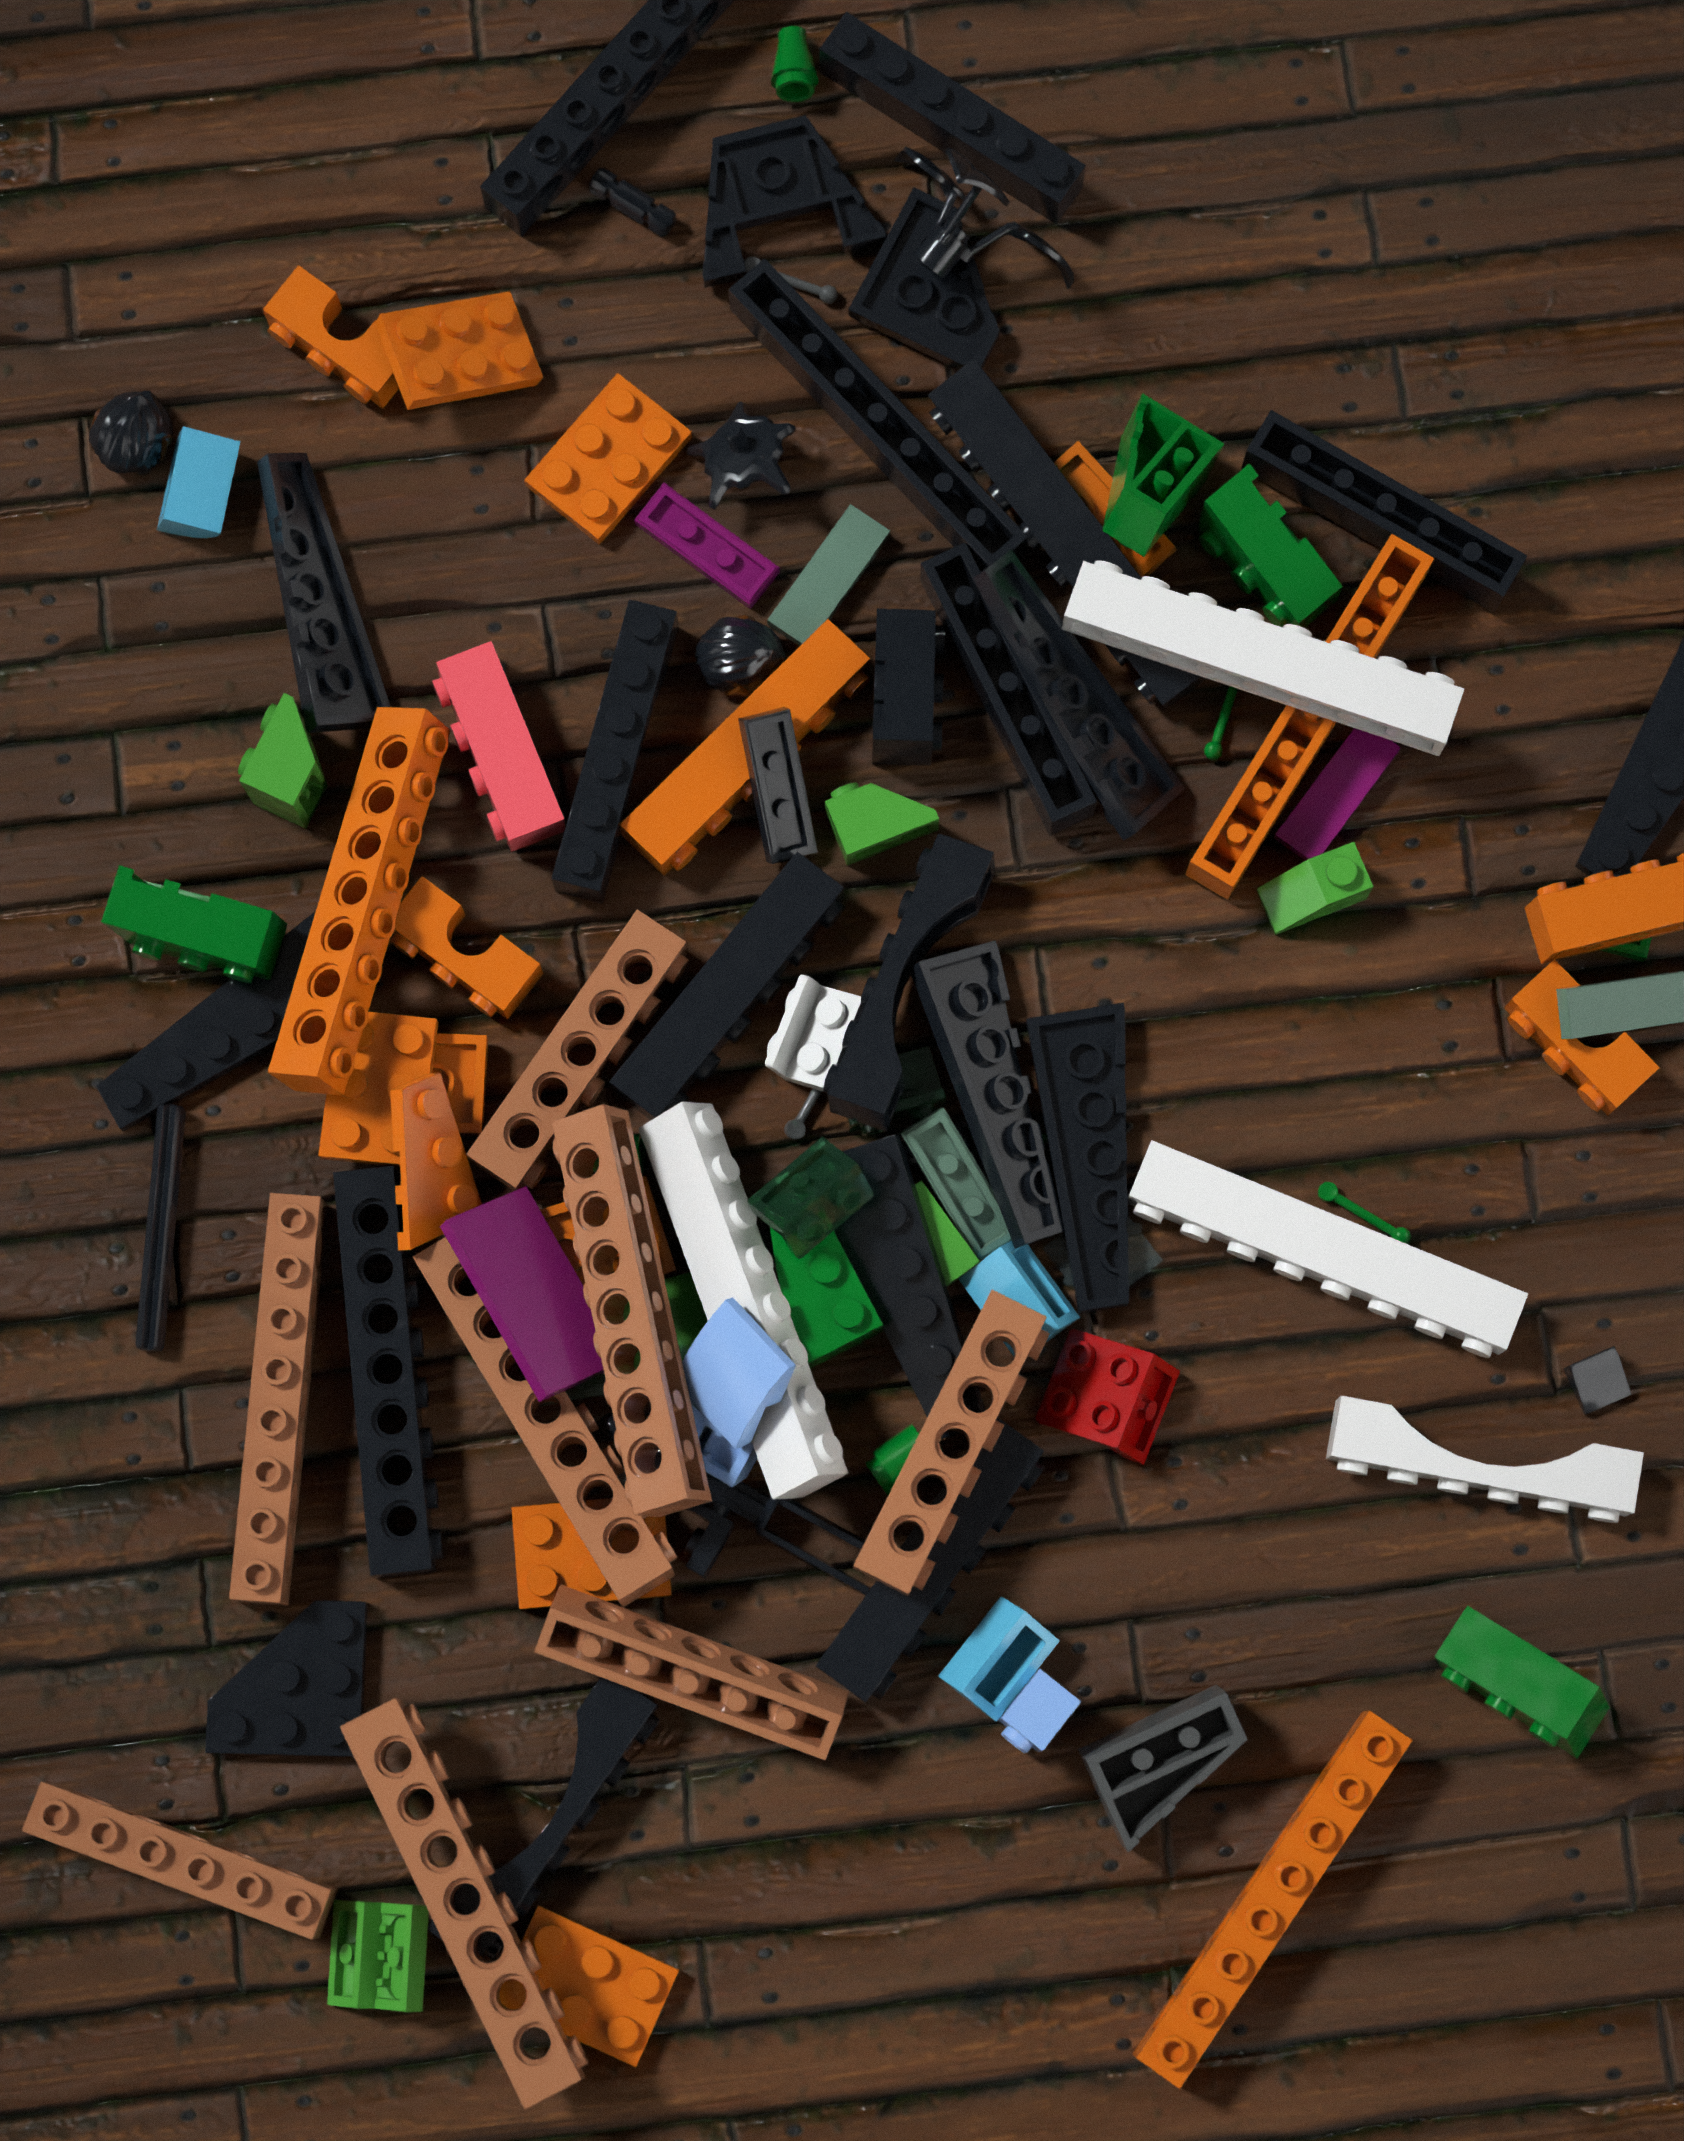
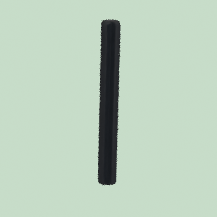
M173 1104L160 1105L157 1108L135 1341V1345L139 1350L147 1352L162 1351L165 1345L186 1118L185 1109L182 1106Z

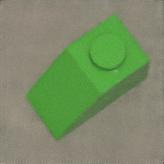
M856 782L846 784L831 792L832 798L825 801V814L847 866L935 832L939 827V817L935 809L872 783L861 787Z
M1351 842L1302 862L1258 887L1256 891L1275 935L1366 900L1374 886L1355 842Z

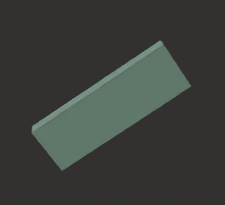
M850 504L767 619V625L798 646H801L827 619L830 620L890 537V530Z
M1684 971L1556 989L1561 1039H1575L1684 1022Z
M943 1107L938 1108L899 1132L949 1219L979 1261L989 1256L1000 1246L1012 1241L991 1186Z

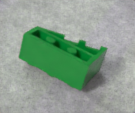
M1142 393L1121 435L1102 531L1118 540L1124 547L1132 549L1144 557L1203 487L1224 443Z
M1249 463L1205 500L1197 528L1200 534L1198 540L1209 555L1215 559L1220 556L1232 569L1230 572L1232 579L1246 594L1253 592L1265 605L1263 612L1272 624L1283 627L1285 624H1293L1305 628L1338 600L1343 586L1307 538L1299 540L1280 519L1287 512L1278 500L1269 506L1252 483L1259 475Z
M119 865L101 922L132 944V952L134 954L157 961L161 960L162 954L178 957V964L201 972H206L208 965L223 968V975L246 983H252L253 976L271 980L288 925L276 913L211 893V896H205L181 890L180 883L165 879L164 885L143 881L134 873V869Z
M811 1191L768 1213L779 1286L782 1294L789 1302L790 1316L798 1338L807 1351L810 1369L883 1332V1324L814 1192Z
M1468 1605L1434 1656L1440 1667L1444 1669L1441 1677L1449 1684L1465 1693L1472 1688L1487 1698L1484 1704L1491 1710L1508 1720H1511L1514 1716L1529 1726L1528 1731L1537 1739L1553 1748L1557 1745L1576 1759H1578L1610 1708L1598 1685Z

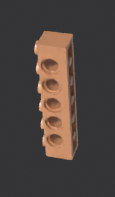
M638 909L635 911L466 1155L471 1163L513 1191L526 1185L533 1189L539 1183L549 1166L544 1159L553 1148V1141L555 1139L552 1122L576 1114L583 1103L590 1107L598 1098L606 1083L601 1079L611 1063L616 1066L621 1064L633 1046L634 1041L629 1038L639 1022L646 1026L658 1011L662 1000L657 998L666 983L670 982L675 985L687 969L690 960L685 957L688 953L686 941ZM636 963L648 965L653 970L650 979L643 984L630 983L625 978L626 971L630 966ZM610 1003L620 1005L624 1009V1016L618 1023L605 1025L598 1021L597 1014L604 1005ZM588 1044L596 1049L594 1060L585 1066L572 1064L569 1061V1054L575 1046ZM554 1084L565 1087L568 1090L566 1100L561 1105L548 1107L541 1102V1094L546 1087ZM524 1125H531L539 1130L537 1142L529 1148H519L512 1143L514 1132Z
M993 1289L991 1290L853 1565V1569L906 1596L909 1595L913 1586L923 1590L936 1564L927 1557L936 1540L946 1544L959 1516L950 1511L959 1494L969 1498L982 1471L974 1467L973 1464L981 1448L992 1451L1005 1425L997 1421L996 1418L1004 1402L1012 1406L1015 1405L1027 1381V1378L1019 1375V1372L1027 1356L1037 1361L1050 1335L1049 1332L1041 1329L1047 1318L1046 1316ZM993 1341H1004L1012 1347L1014 1360L1011 1364L998 1367L989 1362L986 1357V1347ZM972 1386L985 1388L991 1395V1407L981 1413L970 1411L963 1402L964 1391ZM951 1431L963 1434L969 1443L968 1453L958 1459L947 1457L940 1449L941 1437ZM934 1477L942 1481L946 1488V1497L941 1503L928 1505L919 1499L917 1485L922 1479ZM912 1523L920 1528L923 1534V1543L917 1550L907 1552L897 1547L893 1534L899 1525Z
M560 1585L534 1651L537 1654L826 1760L842 1719L849 1693L847 1690L564 1585Z
M40 1782L22 1831L311 1940L321 1937L339 1889L55 1782Z

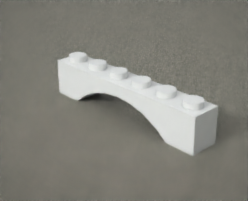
M1341 1395L1335 1401L1326 1460L1338 1462L1337 1470L1345 1473L1367 1475L1368 1468L1388 1471L1387 1480L1397 1483L1417 1485L1418 1477L1438 1481L1437 1489L1445 1492L1467 1494L1468 1487L1488 1490L1487 1499L1518 1504L1520 1496L1538 1500L1537 1508L1541 1510L1568 1513L1569 1506L1588 1509V1518L1618 1523L1619 1515L1628 1516L1635 1512L1644 1452L1592 1443L1569 1456L1544 1464L1517 1467L1484 1464L1457 1456L1432 1443L1410 1426L1390 1404Z

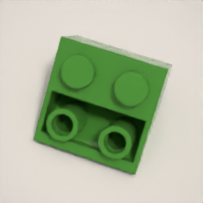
M283 693L278 705L272 703L263 716L260 730L264 733L256 748H248L242 757L238 768V774L241 775L239 781L253 805L306 829L328 785L310 733L306 731L304 718L294 698Z

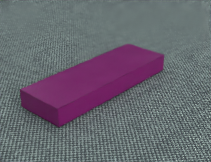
M665 483L661 485L634 519L637 527L748 609L754 606L780 573V568Z
M1354 728L1282 824L1273 839L1304 861L1323 854L1398 754L1401 747L1389 739Z

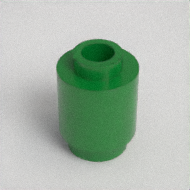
M910 1424L873 1451L875 1456L866 1462L867 1467L887 1495H889L921 1431H917L913 1424Z

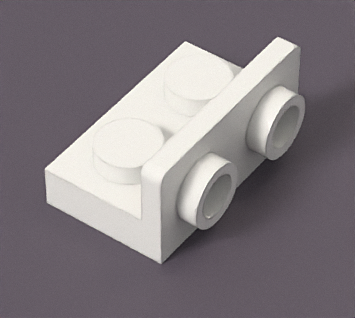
M801 974L795 988L787 996L785 1013L777 1033L769 1041L765 1066L786 1081L823 1091L824 1082L833 1063L840 1065L846 1049L842 1048L845 1031L851 1020L859 1021L865 1007L861 1004V996L822 986L813 978Z

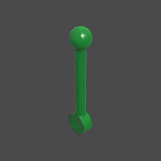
M1231 686L1228 687L1212 741L1208 742L1204 747V754L1210 760H1217L1223 754L1221 742L1238 691L1237 688Z
M1324 1182L1319 1186L1318 1197L1322 1202L1330 1203L1334 1201L1390 1235L1391 1238L1405 1244L1410 1242L1411 1234L1407 1228H1396L1339 1194L1338 1188L1334 1183Z

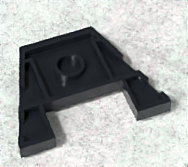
M806 115L713 138L702 274L705 288L740 280L746 275V268L736 234L738 230L832 208L844 254L881 245L885 242V229L879 221L874 219L865 205V200L856 187H852L839 168L838 161Z

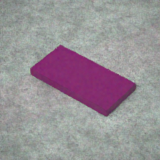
M527 1186L451 1217L440 1226L539 1402L604 1373L602 1360L594 1347L593 1336L596 1331L591 1309L584 1299L583 1284Z

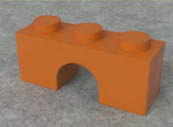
M298 265L263 308L269 324L267 331L284 347L290 349L293 345H296L307 353L306 360L323 375L329 376L333 372L346 382L344 384L345 389L360 402L367 404L369 400H372L378 406L384 408L398 391L399 386L375 326V321L362 336L354 340H339L329 334L330 326L342 311L337 292Z
M421 876L400 903L395 919L394 936L390 939V942L409 958L414 959L418 953L433 965L429 972L448 987L453 988L456 983H459L471 992L472 995L468 998V1001L485 1015L492 1018L497 1012L508 1020L544 974L540 963L501 934L493 945L482 954L468 956L457 952L452 947V935L456 927L466 916L461 904Z
M1554 959L1504 1007L1510 1014L1507 1020L1520 1036L1525 1039L1532 1037L1544 1050L1542 1053L1543 1059L1559 1075L1567 1073L1579 1086L1577 1093L1586 1105L1596 1112L1601 1109L1608 1116L1660 1067L1625 1031L1610 1045L1601 1048L1586 1046L1577 1038L1561 1039L1556 989L1580 985Z

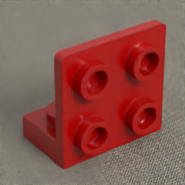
M1071 1329L1037 1412L1036 1421L1044 1426L1105 1445L1124 1458L1144 1465L1180 1370L1154 1353L1080 1330Z

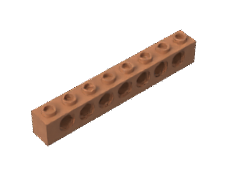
M601 1104L552 1122L555 1136L553 1151L562 1169L565 1183L563 1199L571 1213L575 1231L573 1247L578 1259L581 1261L585 1279L583 1295L586 1304L591 1309L596 1332L593 1336L594 1347L602 1360L606 1379L604 1395L607 1403L612 1408L616 1426L614 1443L619 1455L622 1457L627 1479L624 1486L625 1495L633 1508L634 1515L662 1517L710 1502L712 1498L629 1112L624 1109ZM599 1158V1167L596 1173L593 1174V1164ZM609 1205V1216L606 1222L604 1223L603 1213L605 1208ZM619 1253V1266L614 1272L613 1262L616 1255ZM629 1302L630 1313L628 1318L624 1320L623 1311L625 1305ZM639 1351L641 1356L640 1364L635 1370L634 1357ZM650 1400L651 1412L646 1419L644 1408L647 1401ZM660 1449L662 1460L659 1468L656 1469L655 1455Z
M270 1193L229 1599L236 1602L289 1606L328 1210L327 1203L320 1196Z
M446 1237L412 1256L621 1606L625 1607L674 1577L675 1573L670 1565V1562L677 1558L674 1550L662 1531L655 1536L652 1535L643 1520L648 1516L634 1515L633 1508L626 1498L625 1489L617 1477L625 1472L610 1445L602 1450L599 1448L591 1434L599 1429L586 1405L581 1403L575 1407L565 1391L539 1402L527 1380L515 1381L509 1377V1370L516 1360L503 1337L492 1339L483 1334L486 1323L492 1318L478 1293L473 1296H463L458 1293L461 1281L468 1277ZM544 1402H555L561 1406L559 1417L552 1423L542 1424L534 1419L536 1409ZM571 1444H579L587 1449L585 1460L575 1467H568L560 1462L562 1451ZM596 1487H606L613 1492L611 1503L602 1510H593L586 1505L588 1493ZM622 1530H632L639 1535L638 1546L630 1553L622 1554L612 1549L614 1536Z
M394 1698L340 1726L524 2109L585 2078L586 2076L581 2068L588 2064L585 2052L575 2035L569 2038L566 2037L558 2021L559 2018L565 2016L562 2005L552 1987L543 1990L534 1972L542 1968L540 1960L530 1941L527 1939L520 1943L512 1923L519 1920L517 1913L506 1892L504 1891L497 1895L488 1877L495 1873L492 1861L482 1844L474 1848L465 1830L472 1826V1821L461 1799L457 1797L451 1801L443 1785V1781L450 1778L438 1752L435 1750L428 1754L420 1734L427 1730L415 1705L412 1703L405 1706L402 1699ZM403 1742L411 1751V1762L404 1771L395 1773L386 1764V1752L393 1744ZM419 1789L427 1790L434 1798V1810L429 1817L423 1820L413 1817L408 1808L410 1796ZM442 1836L451 1838L458 1850L455 1861L447 1867L437 1865L431 1856L433 1843ZM465 1883L475 1886L481 1897L478 1909L470 1915L461 1913L454 1904L455 1891ZM486 1931L497 1933L504 1943L503 1954L495 1962L485 1961L477 1951V1941ZM508 1979L520 1981L527 1990V2000L520 2009H509L500 1999L501 1986ZM538 2027L548 2033L551 2046L544 2057H533L525 2051L523 2037L529 2028Z

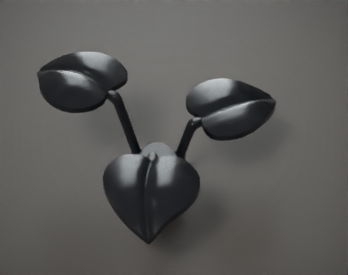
M905 146L896 156V162H905L924 169L938 181L945 194L946 201L936 223L929 230L930 234L914 253L920 261L942 279L946 277L960 258L968 263L973 255L1003 236L1009 235L1041 249L1061 271L1067 290L1073 285L1074 274L1064 257L1039 235L1015 221L1003 225L968 248L965 246L970 237L958 228V225L981 190L984 189L995 196L1006 207L1010 201L991 178L983 172L976 170L974 165L963 155L949 147L945 150L955 173L957 183L930 159L914 149ZM958 184L973 185V187L966 196ZM958 196L963 202L952 219L949 220L948 216Z

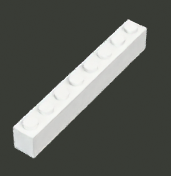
M1098 560L1092 564L1083 561L1064 614L1062 630L1436 756H1440L1444 749L1464 692V688L1454 685L1455 682L1452 678L1436 672H1427L1426 675L1408 670L1404 662L1393 657L1379 656L1378 659L1360 654L1358 647L1345 641L1332 640L1331 643L1312 638V633L1309 630L1297 625L1285 624L1283 627L1265 622V618L1261 614L1250 609L1238 608L1235 612L1217 606L1215 599L1202 593L1191 592L1187 596L1169 590V584L1154 577L1144 576L1141 580L1122 574L1123 570L1110 562Z
M680 1102L638 1129L707 1320L711 1318L725 1300L733 1297L796 1365L781 1402L765 1408L753 1436L752 1444L772 1499L803 1498L848 1474L842 1457V1446L833 1433L825 1411L824 1397L815 1384L808 1365L807 1351L798 1338L790 1316L789 1302L782 1294L773 1270L772 1256L765 1248L756 1223L755 1210L748 1202L741 1183L739 1166L731 1156L724 1137L722 1120L711 1103Z
M1152 1140L1128 1196V1204L1135 1206L1133 1213L1145 1220L1161 1224L1163 1218L1182 1225L1180 1233L1203 1243H1208L1210 1237L1228 1244L1226 1251L1238 1258L1250 1262H1255L1257 1256L1275 1263L1273 1270L1282 1276L1296 1281H1302L1303 1276H1307L1321 1282L1320 1290L1342 1300H1349L1350 1295L1368 1301L1367 1309L1375 1314L1394 1320L1397 1314L1416 1321L1414 1326L1416 1330L1439 1339H1443L1445 1333L1463 1340L1461 1346L1463 1349L1481 1357L1490 1358L1492 1352L1500 1355L1507 1350L1528 1293Z

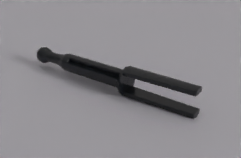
M610 1412L600 1419L599 1432L605 1440L614 1442L616 1426L613 1412ZM660 1449L655 1455L656 1469L659 1468L662 1460ZM706 1472L711 1498L756 1524L755 1529L758 1536L866 1596L870 1589L869 1585L767 1529L766 1526L778 1504L859 1549H862L866 1540L791 1498L773 1500L772 1497L743 1481L734 1487H730Z

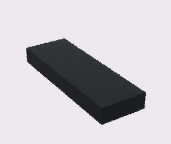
M781 707L739 718L738 721L766 862L776 864L791 860L797 851L803 856L818 852L790 709Z

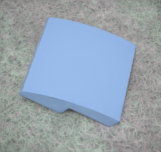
M733 1297L725 1300L711 1316L682 1361L690 1400L735 1449L751 1443L765 1408L781 1402L796 1367L794 1362Z

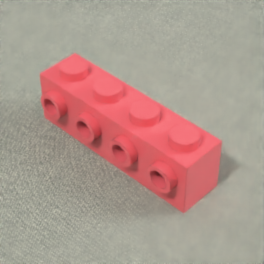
M492 641L437 661L436 664L440 678L432 680L442 708L452 706L458 722L451 724L450 727L460 752L469 750L476 766L468 769L477 795L480 797L487 794L494 811L487 813L486 816L496 841L506 839L510 851L513 852L564 832L566 828L564 816Z

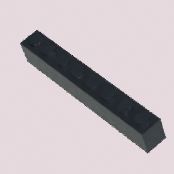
M765 258L729 288L730 310L953 547L964 542L966 543L980 572L1010 550L1014 552L1018 559H1021L1026 554L1028 536Z
M975 359L971 360L928 394L929 398L936 405L929 412L946 435L950 434L953 430L958 434L965 446L958 450L975 474L982 469L986 471L994 482L987 490L1004 512L1011 507L1014 508L1023 520L1019 528L1028 536L1027 543L1030 547L1036 550L1042 545L1051 557L1052 561L1046 565V568L1062 589L1066 588L1069 584L1074 588L1083 561L1092 564L1098 560L1110 562L1123 570L1122 574L1139 580L1142 579L1112 538L1102 531V525ZM1105 644L1121 666L1130 661L1141 677L1135 680L1134 684L1150 705L1159 700L1168 709L1207 679Z

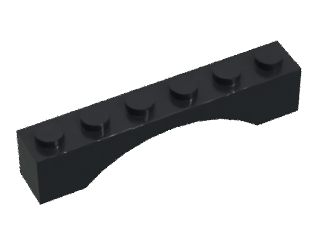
M631 599L628 601L551 880L555 892L601 904L604 902L621 833L619 824L624 820L644 737L659 691L667 674L679 630L677 611Z
M939 833L932 849L925 847L922 851L916 868V876L920 878L914 892L907 890L903 895L897 915L902 920L895 935L887 934L879 955V961L883 962L877 978L870 976L863 989L861 1004L865 1007L859 1021L851 1020L845 1031L842 1048L846 1049L840 1065L833 1063L827 1073L823 1092L828 1093L830 1112L887 1132L905 1089L903 1069L895 1048L894 1038L898 1007L904 988L911 977L909 967L920 962L932 946L952 929L978 915L995 874L994 852Z
M602 1677L598 1680L577 1710L578 1741L575 1765L566 1794L550 1823L529 1847L507 1864L495 1869V1873L488 1876L497 1895L505 1891L516 1913L524 1917L540 1895L541 1891L534 1887L543 1872L547 1869L554 1874L570 1852L571 1848L564 1844L575 1826L584 1831L598 1812L601 1805L594 1801L605 1783L614 1788L631 1764L624 1756L636 1740L641 1745H644L659 1724L660 1719L653 1715L659 1705L639 1691ZM468 1883L459 1886L454 1894L456 1908L461 1913L468 1915L478 1909L481 1901L478 1889ZM431 1919L428 1924V1930L442 1940L433 1919ZM492 1931L484 1932L477 1941V1951L482 1959L487 1956L493 1961L504 1947L502 1938Z

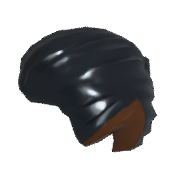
M151 391L126 392L115 396L103 408L96 411L93 416L89 442L98 455L101 464L105 465L108 470L117 474L144 472L163 462L168 446L174 442L173 421L164 405Z
M740 615L735 618H720L699 638L694 657L697 659L696 663L700 666L701 673L708 685H712L714 690L719 689L724 695H740L746 698L787 659L779 637L773 630L757 622L755 618L746 615Z

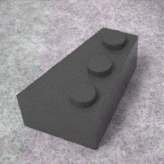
M1214 1685L1079 1748L1078 1752L1120 1844L1129 1853L1148 1830L1162 1817L1165 1818L1176 1808L1175 1805L1198 1783L1201 1784L1247 1740V1737L1227 1693L1218 1685Z

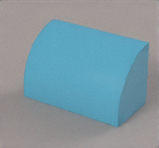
M183 426L176 439L157 531L192 538H212L221 534L241 441Z
M1010 1241L997 1248L959 1278V1281L980 1310H982L993 1289L1046 1316L1047 1318L1041 1329L1050 1333L1047 1341L1080 1318L1029 1245L1015 1249L1013 1242ZM1004 1342L1006 1347L1014 1356V1351L1012 1347L1007 1342Z
M1000 1596L938 1677L997 1722L1060 1640L1026 1611Z

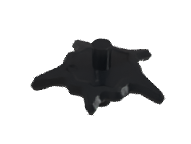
M739 402L727 422L711 438L705 442L689 446L686 454L693 457L703 456L705 459L704 473L709 475L712 480L709 507L716 510L725 492L730 488L736 487L743 490L757 481L766 482L781 494L789 495L791 486L780 469L778 460L784 454L781 445L783 439L793 435L796 427L789 423L774 424L766 416H750L748 404Z

